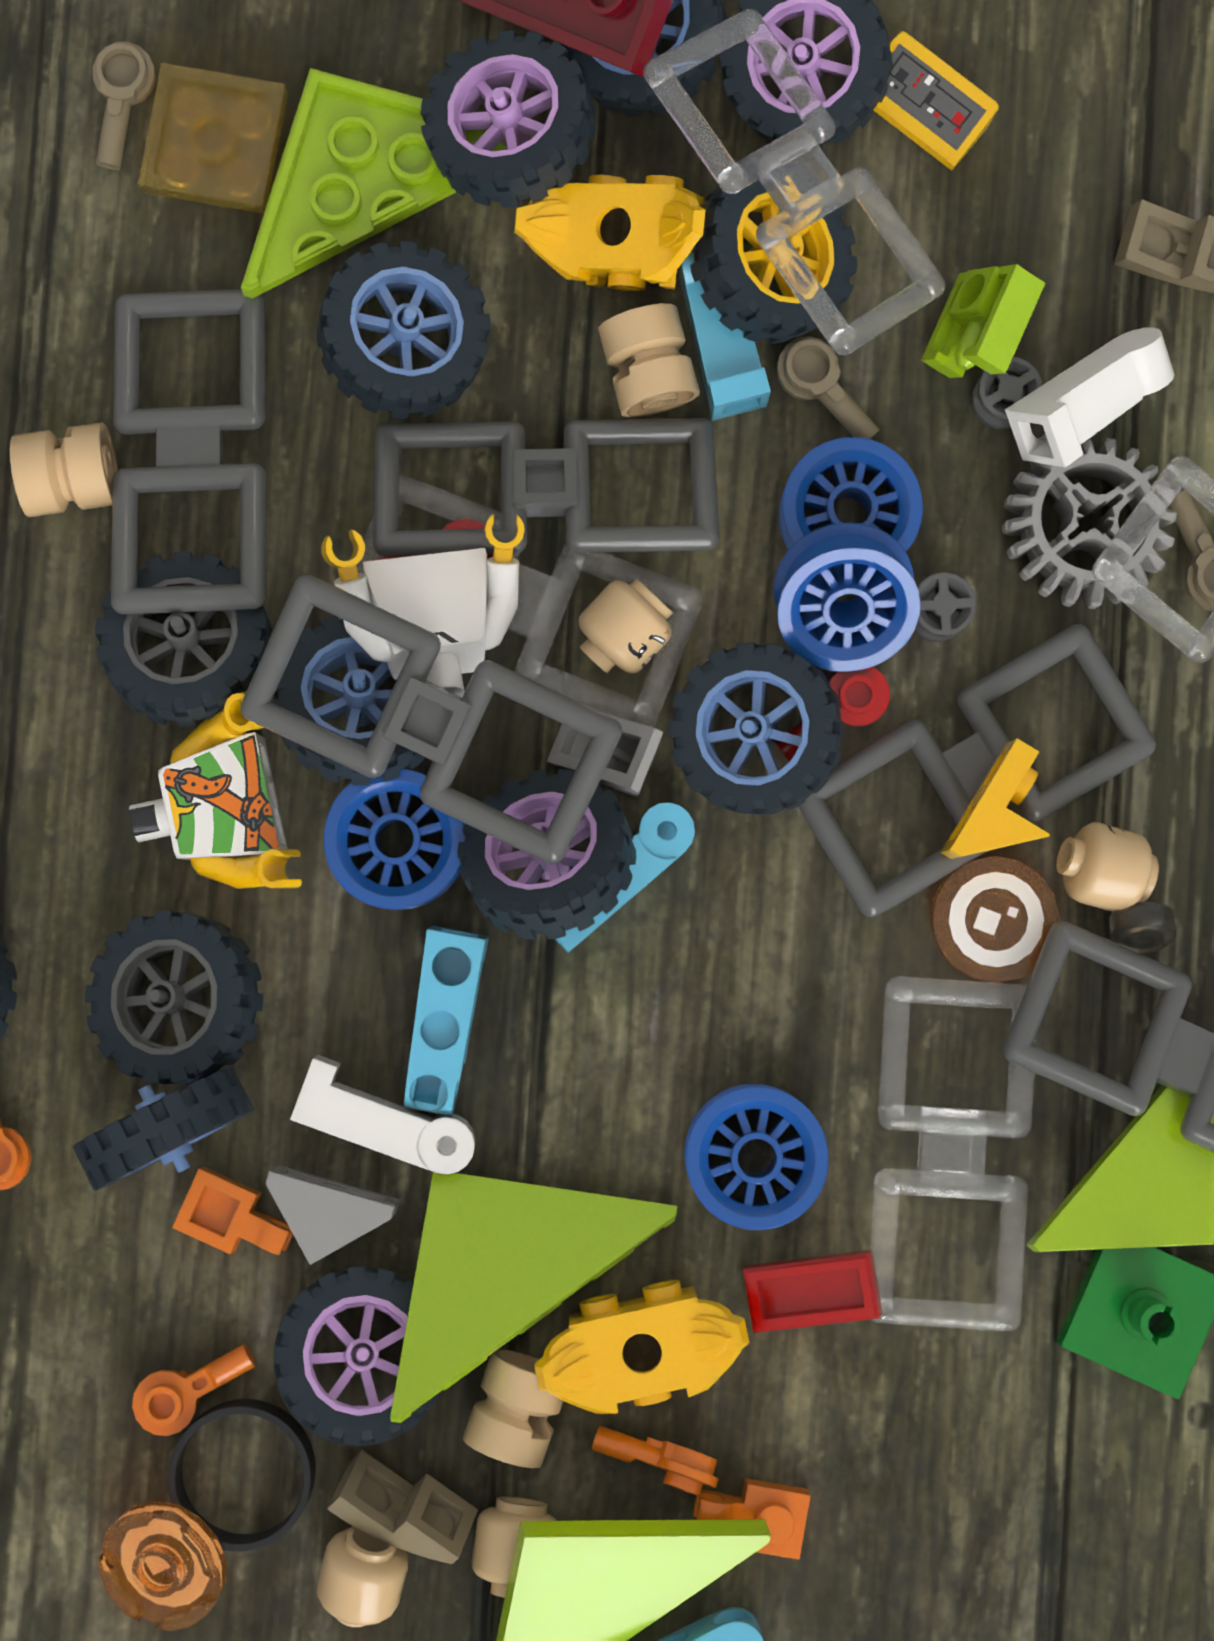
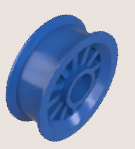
M846 437L834 439L815 447L798 462L789 476L779 506V527L784 544L788 550L800 538L810 533L811 529L843 523L835 515L834 503L841 498H853L862 504L866 512V520L861 524L878 528L876 526L878 525L893 529L890 536L907 552L914 542L921 525L923 500L921 489L913 470L898 453L888 446L871 439ZM844 468H855L852 481L848 482ZM831 471L835 487L823 476L824 474ZM865 471L875 476L868 486L862 483ZM884 484L889 493L876 497L875 492ZM810 486H813L823 497L807 494ZM893 505L895 507V514L878 511ZM804 508L823 513L805 518Z
M838 523L816 529L800 538L783 556L775 574L774 599L778 609V624L783 639L794 653L821 669L849 672L878 665L896 654L907 643L917 626L920 615V596L914 580L910 559L903 547L892 536L873 526L859 523ZM845 594L858 595L849 601H835V599Z
M401 769L400 777L383 782L382 777L370 779V785L360 786L350 783L332 804L324 827L323 842L326 860L338 883L359 901L383 909H413L426 905L440 897L459 876V868L463 866L458 859L457 849L459 842H465V835L462 831L465 823L424 803L410 818L408 817L413 796L420 798V788L426 775L409 769ZM402 793L397 813H394L389 794ZM378 797L384 814L381 817L367 806V804ZM434 810L440 822L420 827L419 824ZM360 812L373 823L371 829L354 825ZM395 822L406 823L413 832V845L411 849L401 857H388L380 845V837L383 830ZM443 832V846L424 842V837ZM351 833L368 837L369 842L351 847ZM422 851L440 855L434 868L420 856ZM373 852L374 856L360 869L354 857ZM385 862L380 884L368 878ZM412 862L426 874L424 878L415 883L409 865ZM396 866H399L404 883L402 887H391Z
M765 1084L738 1085L713 1096L700 1108L692 1120L684 1147L687 1175L700 1202L711 1214L723 1222L747 1230L774 1229L800 1217L817 1199L825 1183L828 1171L827 1142L816 1117L803 1103L791 1094ZM758 1109L755 1128H750L744 1110ZM769 1111L781 1115L772 1128L766 1132ZM734 1114H736L741 1128V1132L738 1134L723 1123ZM791 1124L798 1135L777 1142L776 1140ZM716 1130L720 1131L731 1141L730 1146L711 1142ZM762 1139L770 1143L772 1147L773 1157L771 1163L761 1172L751 1173L743 1170L738 1163V1153L741 1147L750 1140ZM802 1147V1159L783 1156V1152ZM708 1153L727 1156L729 1159L709 1166ZM782 1167L799 1170L794 1182L780 1171ZM734 1170L735 1172L721 1188L713 1179ZM774 1178L787 1189L776 1198L770 1181ZM745 1181L742 1201L730 1196L740 1183ZM761 1184L767 1201L753 1203L756 1185Z

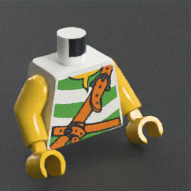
M246 692L232 694L227 699L224 709L209 720L208 718L204 720L172 751L171 764L158 770L163 798L130 805L129 815L134 836L138 842L171 836L173 850L177 859L190 860L192 867L198 875L236 889L256 887L298 888L302 884V879H288L285 873V864L290 857H301V852L295 849H288L265 738L256 732L246 734L247 731L264 727L243 717L240 706Z

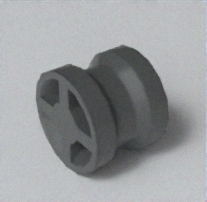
M1018 357L1012 358L1006 374L991 375L984 371L971 393V406L975 416L983 425L994 430H1010L1011 426L1005 409L1010 407V405L997 403L1004 401L1014 404L1042 386L1038 371L1029 362Z
M942 572L930 575L917 587L920 596V615L914 630L916 635L927 641L943 642L954 638L972 621L977 601L974 590L965 579L956 574ZM926 611H932L936 616H938L940 624H938V619L931 614V612Z

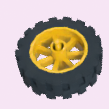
M770 162L763 163L755 169L752 167L747 168L710 192L706 197L708 202L701 206L705 209L703 236L691 251L694 252L695 260L690 265L694 282L700 281L705 291L700 296L709 310L716 308L722 315L719 321L731 331L737 328L744 331L743 337L750 341L759 342L769 338V344H778L792 338L795 339L820 327L821 324L837 316L841 311L838 305L849 299L854 286L849 281L850 276L857 272V256H852L851 245L856 242L852 227L846 228L841 217L845 214L844 209L837 199L831 201L825 194L827 187L815 177L808 180L803 177L804 170L792 165L778 169V163ZM750 212L762 213L763 231L747 217ZM780 222H782L787 229L780 231ZM743 237L753 246L747 252L743 251ZM790 269L803 273L800 287H798ZM773 276L783 296L769 289Z

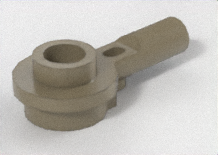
M115 42L105 46L96 56L92 67L93 81L96 88L106 99L96 165L110 170H120L131 106L143 102L152 93L156 82V69L151 57L143 48L131 42Z
M808 336L797 338L785 346L778 356L776 365L777 379L784 391L794 398L805 401L819 399L852 437L871 439L880 430L837 382L841 371L839 369L838 357L830 345L822 339Z
M1186 489L1167 498L1165 502L1170 510L1177 513L1175 523L1193 558L1186 569L1185 586L1187 593L1195 604L1205 610L1214 611V541L1189 490Z

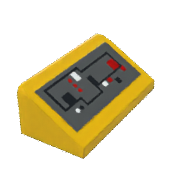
M901 31L890 43L892 70L889 72L887 80L888 89L882 103L878 102L874 111L953 171L987 130L999 109V105L907 32Z

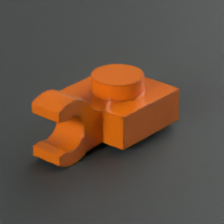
M205 1166L198 1168L172 1227L228 1254L236 1252L241 1239H244L268 1252L280 1255L282 1251H287L294 1236L286 1221L255 1211L262 1192Z
M745 1478L741 1497L702 1489L700 1496L695 1498L693 1517H697L696 1520L765 1519L771 1538L769 1544L758 1550L757 1553L800 1560L811 1495L806 1488Z

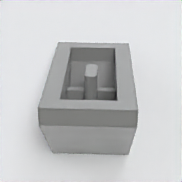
M603 713L620 723L622 735L600 783L638 798L663 732L647 725ZM562 724L547 762L563 769L575 771L591 737Z
M277 1165L269 1171L265 1183L310 1265L391 1220L397 1212L400 1202L398 1198Z

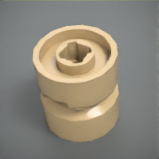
M659 303L634 308L611 317L598 327L607 365L619 369V372L612 378V383L621 416L631 418L654 415L682 406L699 396L700 390L691 358L679 353V350L685 345L686 339L677 306Z
M103 422L68 427L64 438L58 439L50 430L15 434L11 437L10 464L12 478L19 504L26 516L35 517L63 513L67 509L69 501H74L82 510L112 506V479L118 470V464L111 435Z
M498 1349L490 1355L480 1385L486 1392L487 1398L474 1404L463 1436V1440L468 1446L504 1463L526 1468H540L542 1466L554 1431L547 1422L548 1416L559 1414L563 1401L548 1392L539 1390L534 1364L539 1360L538 1358L506 1349Z

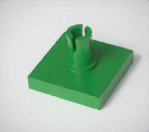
M1156 1247L1098 1249L1092 1257L1056 1343L1062 1348L1179 1400L1214 1320V1273Z

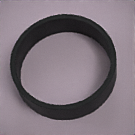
M236 1399L218 1404L204 1412L182 1435L173 1451L168 1469V1490L172 1506L180 1521L191 1527L206 1544L212 1547L237 1552L265 1547L284 1536L297 1522L307 1505L315 1482L316 1466L313 1448L301 1425L289 1413L274 1404L256 1399ZM231 1414H248L264 1418L284 1431L295 1445L303 1467L302 1495L296 1509L278 1525L258 1533H232L219 1529L207 1522L191 1504L184 1488L182 1476L184 1453L192 1435L200 1427L216 1418Z

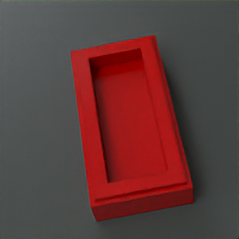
M872 1250L751 1264L743 1268L753 1333L878 1319L883 1314Z

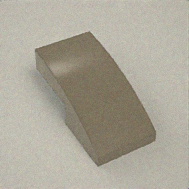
M1141 199L1130 205L1114 264L1158 280L1214 293V216L1207 215L1196 221Z
M363 1450L348 1463L327 1510L345 1522L389 1545L412 1554L453 1564L459 1559L478 1512L477 1508L427 1473L413 1486Z

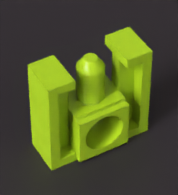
M1018 264L1001 267L993 266L959 273L921 361L948 378L963 377L965 371L975 365L991 375L1006 374L1045 286V282Z

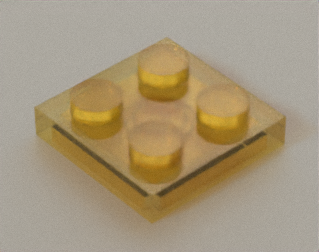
M161 63L138 181L142 192L264 214L269 199L288 97L285 84Z

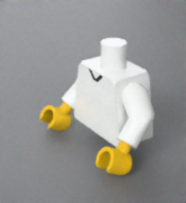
M494 514L489 517L484 531L486 539L494 546V556L487 559L485 548L382 559L363 562V573H358L356 565L361 561L365 552V543L361 535L355 530H349V537L353 544V553L346 561L335 557L331 538L326 536L321 545V554L330 566L336 567L338 570L339 578L334 580V585L436 634L440 639L441 648L427 677V681L463 697L465 690L462 674L474 672L476 666L484 661L485 650H490L500 645L518 608L519 560L513 558V547L517 546L524 536L525 529L521 518L516 515L515 525L517 531L513 540L508 543H502L496 540L492 533ZM343 620L347 633L373 660L387 662L392 677L397 680L410 651Z

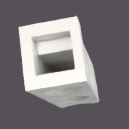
M1154 327L1141 328L1114 338L1006 408L1005 412L1022 460L1066 468L1083 455L1082 443L1140 402L1143 396L1166 387L1173 380L1175 374L1160 329ZM1030 423L1043 425L1045 434L1037 439L1031 431Z
M320 1055L312 1059L290 1120L436 1173L447 1175L456 1173L470 1162L473 1157L476 1139L473 1128L461 1116L441 1114L433 1118L338 1083L335 1080L341 1063Z

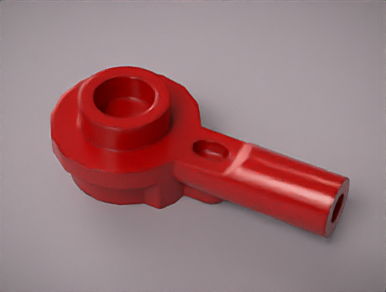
M875 667L849 672L837 671L829 682L832 690L836 692L842 707L840 709L841 720L846 725L866 726L877 721L887 709L890 701L889 685L884 675ZM802 721L786 733L802 737ZM778 740L775 741L777 747L790 762L799 746Z

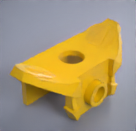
M591 175L589 176L588 183H567L561 188L547 190L549 196L536 202L531 200L529 204L517 207L514 233L520 236L539 257L567 280L586 281V285L594 287H604L608 280V288L622 291H645L647 281L652 284L659 283V286L665 289L675 290L677 269L703 236L705 209L701 206L704 204L705 198L683 188L684 180L678 177L649 175L646 176L645 184L626 183V179L617 176ZM622 208L630 217V232L622 243L609 246L601 237V222L609 211Z
M680 1280L662 1281L642 1288L644 1297L618 1303L617 1294H605L585 1299L579 1302L581 1311L569 1314V1328L549 1342L544 1350L543 1357L534 1364L539 1390L548 1392L564 1402L596 1414L618 1413V1403L633 1400L635 1406L660 1403L672 1397L671 1391L684 1388L687 1390L688 1397L708 1390L734 1363L742 1349L750 1343L745 1319L732 1314L721 1303L697 1299L694 1286L681 1289ZM636 1334H648L658 1341L661 1346V1358L654 1368L640 1372L631 1369L625 1363L622 1352L626 1341Z

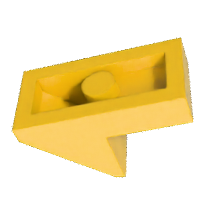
M1018 738L1004 745L940 853L950 859L1050 836L1046 831L1006 808L1010 801L1019 805L1032 788L1038 772L1032 769L1031 765L1039 754L1038 750Z

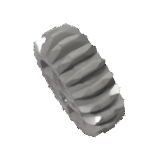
M1089 438L1081 444L1083 455L1066 468L1029 462L1033 474L1020 472L1013 481L1017 490L1023 495H1009L1004 502L1005 509L1020 516L1007 520L1002 525L1003 534L1021 537V541L1015 543L1007 550L1008 557L1010 559H1017L1026 555L1030 561L1019 573L1021 579L1026 581L1039 572L1045 579L1039 586L1038 593L1043 597H1047L1058 585L1062 586L1061 601L1062 605L1067 607L1076 603L1081 590L1084 602L1089 609H1096L1102 604L1104 592L1113 604L1124 601L1127 598L1126 585L1130 589L1139 592L1149 584L1145 571L1157 573L1165 566V561L1156 551L1168 550L1174 545L1175 538L1159 529L1172 524L1177 519L1175 511L1159 509L1158 506L1159 503L1171 496V488L1161 486L1153 490L1149 481L1159 472L1158 466L1154 464L1149 465L1142 472L1133 466L1139 459V449L1131 448L1121 459L1115 457L1117 450L1115 438H1107L1100 446L1098 453H1095L1094 444ZM1074 476L1094 477L1109 483L1115 489L1107 494L1097 495L1086 490L1080 482L1073 485L1068 478ZM1047 492L1055 500L1052 508L1060 518L1059 533L1049 543L1043 532L1041 521L1042 504ZM1127 503L1132 510L1135 522V536L1130 552L1123 545L1127 539L1122 534L1118 524L1120 511ZM1104 506L1109 507V510L1098 519L1100 524L1097 527L1090 529L1087 533L1081 532L1072 540L1068 538V535L1079 527L1078 521L1082 517H1086L1090 513L1095 514ZM1073 550H1082L1091 554L1098 562L1104 559L1111 569L1102 571L1084 570L1067 563L1061 557Z

